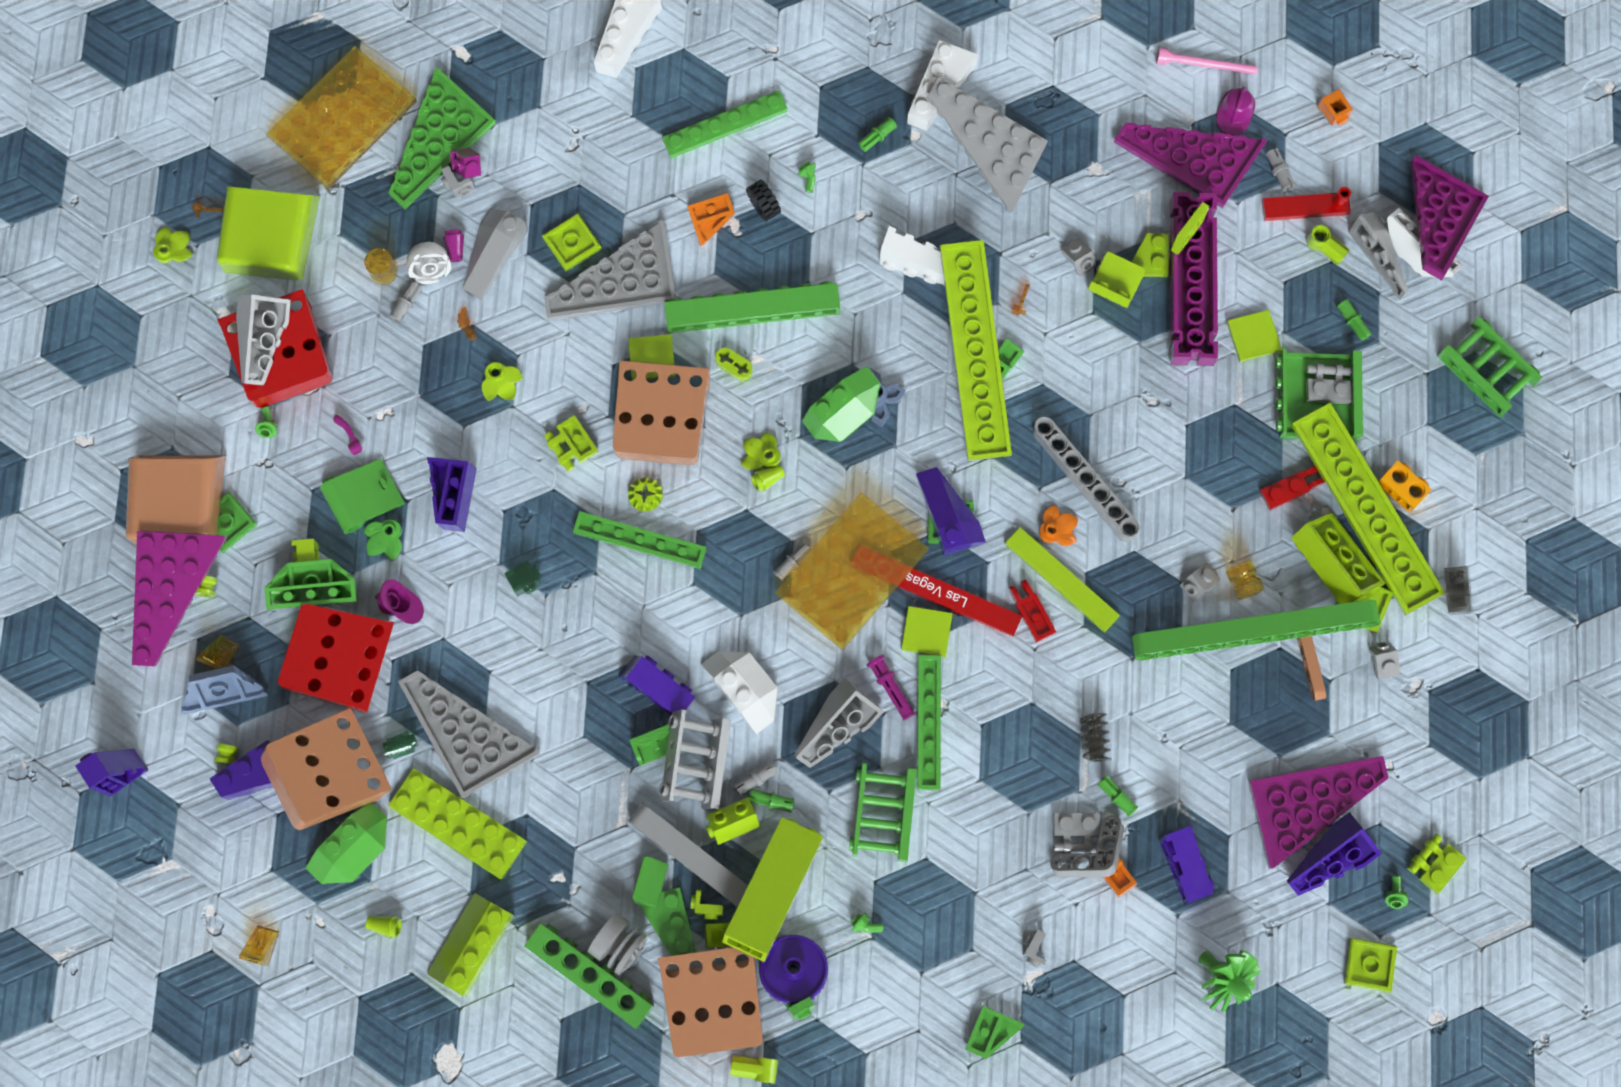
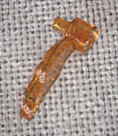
M192 204V211H195V217H200V211H224V208H204L202 204Z
M1026 284L1019 305H1014L1012 314L1018 316L1019 314L1026 315L1027 311L1022 310V306L1030 284Z
M463 307L458 314L457 323L459 328L466 332L468 340L474 341L477 335L470 328L467 308Z

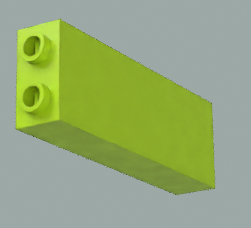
M781 818L724 934L723 943L765 962L821 845L823 836L818 831L802 827L793 819Z

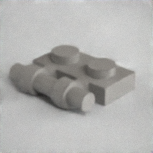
M1323 363L1306 366V373L1314 374V379L1308 378L1306 381V402L1350 404L1352 402L1351 381H1345L1342 378L1343 375H1351V367H1343L1342 364L1324 366ZM1323 374L1333 375V380L1323 379Z
M1100 813L1053 814L1054 836H1063V843L1054 842V852H1063V854L1071 852H1096L1097 843H1092L1091 837H1099ZM1071 837H1083V843H1071Z

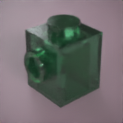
M528 560L504 573L517 597L524 593L530 594L537 590V586L540 585L538 578L541 574L535 564L530 566Z

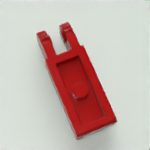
M1316 466L1261 489L1260 493L1268 509L1271 511L1324 484L1323 478L1316 479L1308 485L1304 478L1312 476L1318 471Z
M1026 579L1021 581V587L1028 596L1024 599L1020 598L1017 589L1013 585L1008 587L1020 615H1022L1035 643L1056 634V630L1036 593H1033Z

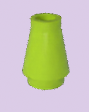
M778 465L754 472V475L751 476V481L758 492H765L778 480L785 477V473L782 467Z
M368 916L365 927L387 938H397L402 929V920L397 919L396 916Z

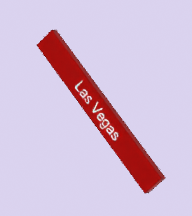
M860 545L850 564V567L1011 637H1014L1022 615Z

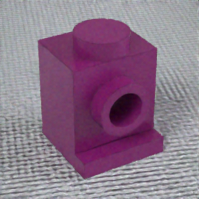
M471 148L450 151L451 171L453 173L457 172L464 178L481 176L480 155Z

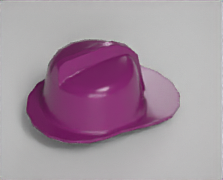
M1246 87L1231 89L1222 98L1216 121L1221 131L1226 134H1241L1250 124L1256 102L1250 92L1246 90Z
M389 579L382 584L380 592L375 595V599L377 600L378 608L383 614L395 616L407 624L418 623L423 618V604L413 592L394 579Z

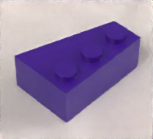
M427 457L431 475L430 483L432 484L433 491L432 501L435 523L443 530L465 532L477 468L469 461Z
M648 655L645 658L643 656H634L619 675L620 679L629 682L635 687V690L639 693L642 692L653 703L670 715H672V711L686 710L695 698L691 694L693 690L684 683L679 685L673 680L675 676L666 669L663 671L656 667L657 662Z
M266 740L209 778L221 798L228 801L256 793L260 790L273 788L261 763V755L266 746L271 743L269 740Z
M135 749L88 753L79 760L80 763L75 765L90 789L109 797L149 771Z

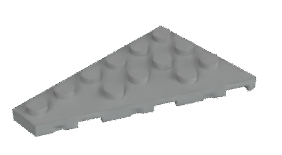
M938 77L927 99L937 109L939 116L951 128L950 131L964 147L965 153L977 165L979 173L986 183L992 187L993 193L996 197L1000 198L1007 208L1005 210L1011 213L1048 141Z
M664 220L659 221L657 225L648 231L642 232L636 239H632L618 248V251L609 257L600 260L597 265H593L579 274V277L570 283L561 286L558 291L546 296L544 299L548 321L664 304V302H669L670 299L676 298Z
M417 670L398 681L463 799L541 755L538 749L452 694Z

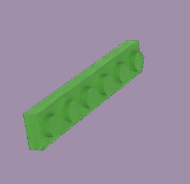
M778 90L662 137V140L670 158H674L786 113L788 108Z
M579 511L573 533L576 535L700 570L707 551V547L581 511Z
M918 655L917 791H940L941 655Z

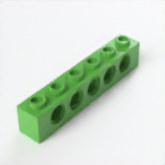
M548 923L547 926L540 924L524 947L632 1027L638 1029L654 1007L650 1004L652 999L642 991L639 995L631 990L633 985L624 978L620 981L612 976L615 972L605 964L602 967L594 963L596 958L586 950L583 954L575 949L578 944L570 938L566 937L565 940L557 935L559 930ZM552 941H557L559 943V950L554 954L549 953L548 944ZM571 954H575L578 958V963L574 967H568L566 964V959ZM589 968H594L597 973L596 978L592 981H587L584 976L585 971ZM606 982H613L615 985V991L610 995H606L603 992V986ZM631 995L634 999V1004L631 1008L625 1009L621 1001L624 996Z

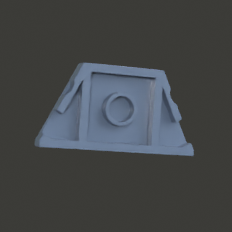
M234 665L189 675L181 713L186 715L268 696L267 687Z

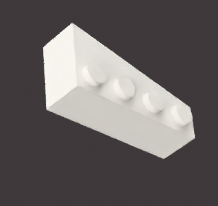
M615 0L594 60L596 72L617 78L631 57L632 51L639 45L642 36L646 30H649L653 24L652 21L662 10L661 0Z
M939 40L909 110L907 124L927 131L939 116L937 109L927 99L935 80L939 77L959 88L977 66L979 54Z
M889 226L881 247L880 265H883L887 270L894 271L896 269L902 271L906 276H917L924 278V281L930 284L939 283L945 287L940 251H937L938 248L929 242L918 243L914 240V236L908 233L905 236L895 233L896 228Z

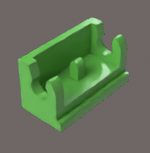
M669 724L629 740L640 766L666 756L670 732Z

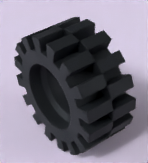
M762 179L746 188L750 202L764 221L767 222L781 213V207L775 195L772 194L771 189Z

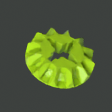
M649 477L638 478L635 482L631 483L628 490V500L632 507L638 511H652L660 505L663 499L662 487L656 480ZM645 486H647L648 492L654 495L647 496L644 502L642 495L638 493L643 492Z

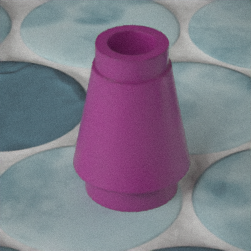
M462 230L445 231L443 240L450 262L463 261L464 235H462Z

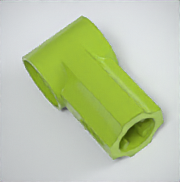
M1324 225L1314 227L1306 238L1309 248L1320 251L1337 266L1350 251L1349 248L1333 237L1328 227ZM1314 235H1320L1323 241L1317 240Z
M733 1056L730 1076L750 1078L758 1082L775 1084L778 1060Z

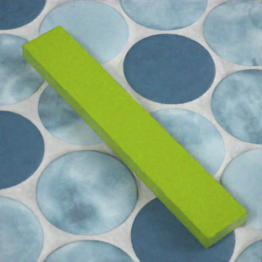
M1021 527L1006 541L1005 545L1101 631L1105 633L1120 617L1116 611Z

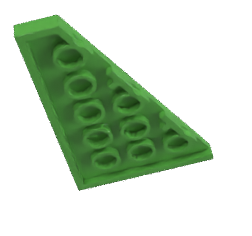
M438 67L433 71L434 75L430 86L428 85L426 90V97L422 101L416 124L412 128L410 140L407 142L403 152L402 162L399 170L396 171L395 181L389 190L390 197L404 210L442 175L441 169L447 166L451 167L450 151L471 148L496 124L495 119Z

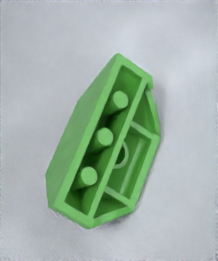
M866 366L841 380L809 408L802 422L815 439L842 442L875 414L881 383L870 368Z
M333 559L286 563L264 587L266 610L297 608L303 604L318 606L357 601L355 578Z
M373 803L366 804L351 814L317 848L306 869L321 884L354 882L385 850L387 817Z

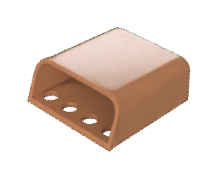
M619 361L613 437L615 455L624 460L695 465L699 460L707 395L710 385L709 368ZM627 370H634L637 376L633 381L625 379L624 373ZM649 372H656L658 380L654 383H649L646 380V375ZM671 374H678L680 382L676 385H671L668 382V377ZM700 376L702 384L698 387H693L690 384L691 377Z
M137 455L129 457L126 514L127 539L137 545V531L218 535L217 524L218 516L220 515V498H222L226 455Z
M351 707L269 743L261 755L262 766L292 826L297 830L305 829L368 803H373L392 789ZM342 718L349 722V728L345 730L337 726V723ZM350 738L356 739L359 742V748L355 750L350 749L347 746V740ZM365 758L369 762V768L365 770L360 769L357 766V760ZM370 778L377 779L380 784L379 788L375 790L370 789L367 785V780Z
M731 947L658 958L672 1049L676 1057L756 1047L762 1044L763 1034L755 957ZM740 954H745L749 958L735 962L736 957ZM717 957L723 958L726 962L712 965L713 960ZM692 961H700L702 963V967L689 968V965ZM670 964H676L679 970H667L666 968Z

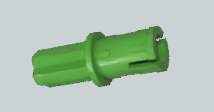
M888 117L879 126L871 128V132L858 143L859 147L865 152L878 141H884V137L897 128L895 121Z
M1348 299L1336 307L1347 321L1346 325L1351 326L1360 340H1365L1371 335V332L1361 319L1362 315L1355 311Z
M1108 776L1103 777L1099 781L1098 786L1112 799L1111 803L1115 802L1128 817L1137 810L1138 806L1124 793L1125 790H1121Z
M751 789L749 793V801L751 803L767 806L770 810L771 808L792 812L795 798L776 795L775 792L767 793Z

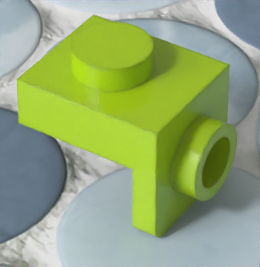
M696 890V895L691 897V909H695L696 915H704V919L718 920V916H723V905L701 904L702 891Z

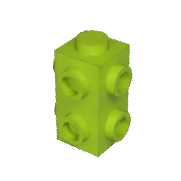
M748 797L706 815L709 823L705 826L710 838L715 837L718 845L760 827Z

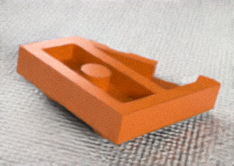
M728 193L687 206L700 246H703L735 215Z

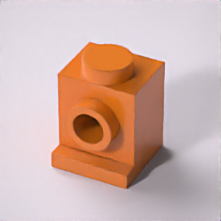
M1340 89L1321 98L1317 106L1331 126L1336 123L1338 126L1345 124L1350 119L1349 116L1353 111V108Z

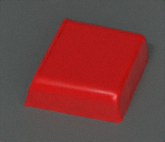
M303 289L278 297L291 300L290 304L295 300H299L302 302V307L298 311L290 309L287 328L283 329L279 339L281 343L279 347H276L272 357L273 363L264 385L242 383L238 332L232 334L227 329L229 324L237 323L236 313L217 319L246 396L257 408H264L326 386L333 379L312 307Z
M303 604L297 617L278 678V684L285 690L346 708L351 707L353 710L366 713L371 702L394 622Z

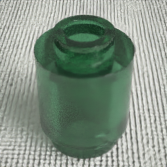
M405 731L387 738V741L382 742V746L388 759H397L414 753L418 743L414 734Z

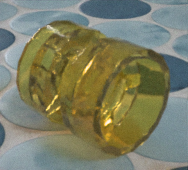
M376 248L367 253L364 264L371 279L379 285H387L393 282L397 276L398 269L391 254L382 248Z
M1252 560L1240 563L1225 572L1229 582L1235 584L1233 590L1238 601L1252 597L1265 590L1261 579L1255 576L1257 570Z

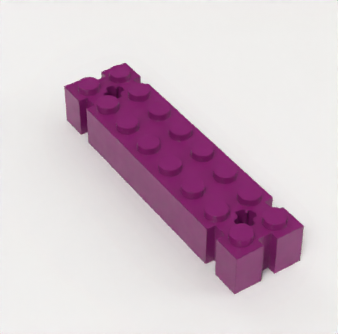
M1173 192L1170 199V218H1173L1170 224V340H1174L1170 348V365H1188L1190 360H1196V366H1214L1218 359V341H1214L1218 334L1217 217H1214L1217 210V193H1199L1198 197L1194 198L1191 197V192ZM1204 202L1209 206V210L1203 223L1182 251L1176 255L1171 249L1177 235L1201 203Z

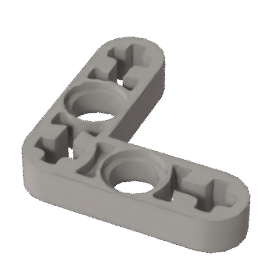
M1111 815L1102 821L1096 853H1065L1055 855L1050 861L1054 874L1058 877H1108L1113 875L1118 866L1124 826L1120 818ZM1107 843H1115L1111 849H1104ZM1089 862L1086 868H1078L1080 863Z

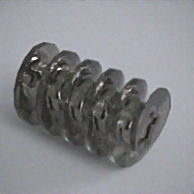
M1088 714L1079 719L1080 723L1086 724L1080 728V731L1087 733L1081 736V740L1088 742L1082 745V749L1089 751L1084 753L1082 757L1090 762L1112 760L1111 757L1105 756V753L1110 752L1111 749L1104 747V744L1109 743L1110 740L1103 738L1104 735L1109 733V730L1102 728L1109 724L1108 721L1102 720V717L1108 714Z

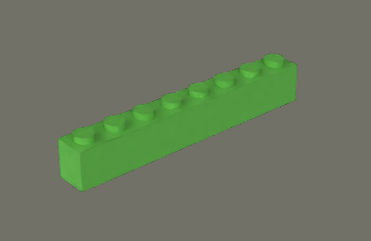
M830 281L821 282L820 285L813 286L810 284H801L795 288L781 286L777 290L763 288L750 293L737 291L733 295L718 293L712 295V297L693 296L688 300L674 298L670 299L669 302H664L668 334L840 315L838 285Z

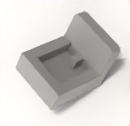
M449 166L441 169L444 176L441 178V181L446 190L451 189L455 198L467 196L474 189L470 178L458 183Z
M1079 238L1061 248L1062 255L1074 265L1078 276L1096 266L1093 251Z
M1204 564L1184 580L1180 586L1193 601H1196L1215 586L1220 579L1207 564Z
M1380 642L1373 647H1369V653L1374 659L1375 675L1378 680L1400 675L1398 651L1393 645L1387 642Z
M1036 930L1035 934L1030 932L1024 943L1027 945V948L1023 954L1027 957L1026 962L1037 968L1039 965L1045 966L1047 963L1046 960L1035 955L1046 935L1040 930Z

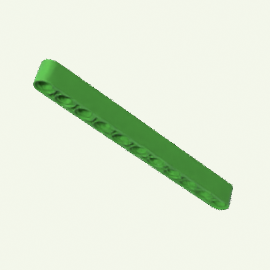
M1364 600L1144 632L1133 635L1131 639L1135 659L1143 661L1371 628L1380 625L1381 620L1376 600Z

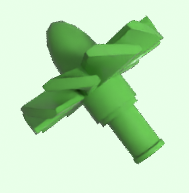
M1240 950L1239 954H1226V963L1219 962L1209 951H1205L1199 956L1198 962L1211 972L1212 979L1202 984L1201 988L1204 989L1214 985L1202 998V1001L1205 1002L1214 997L1209 1007L1211 1010H1214L1224 999L1221 1011L1226 1012L1231 996L1235 997L1238 1005L1242 1001H1247L1251 998V990L1255 987V976L1261 970L1257 963L1258 960L1245 950Z

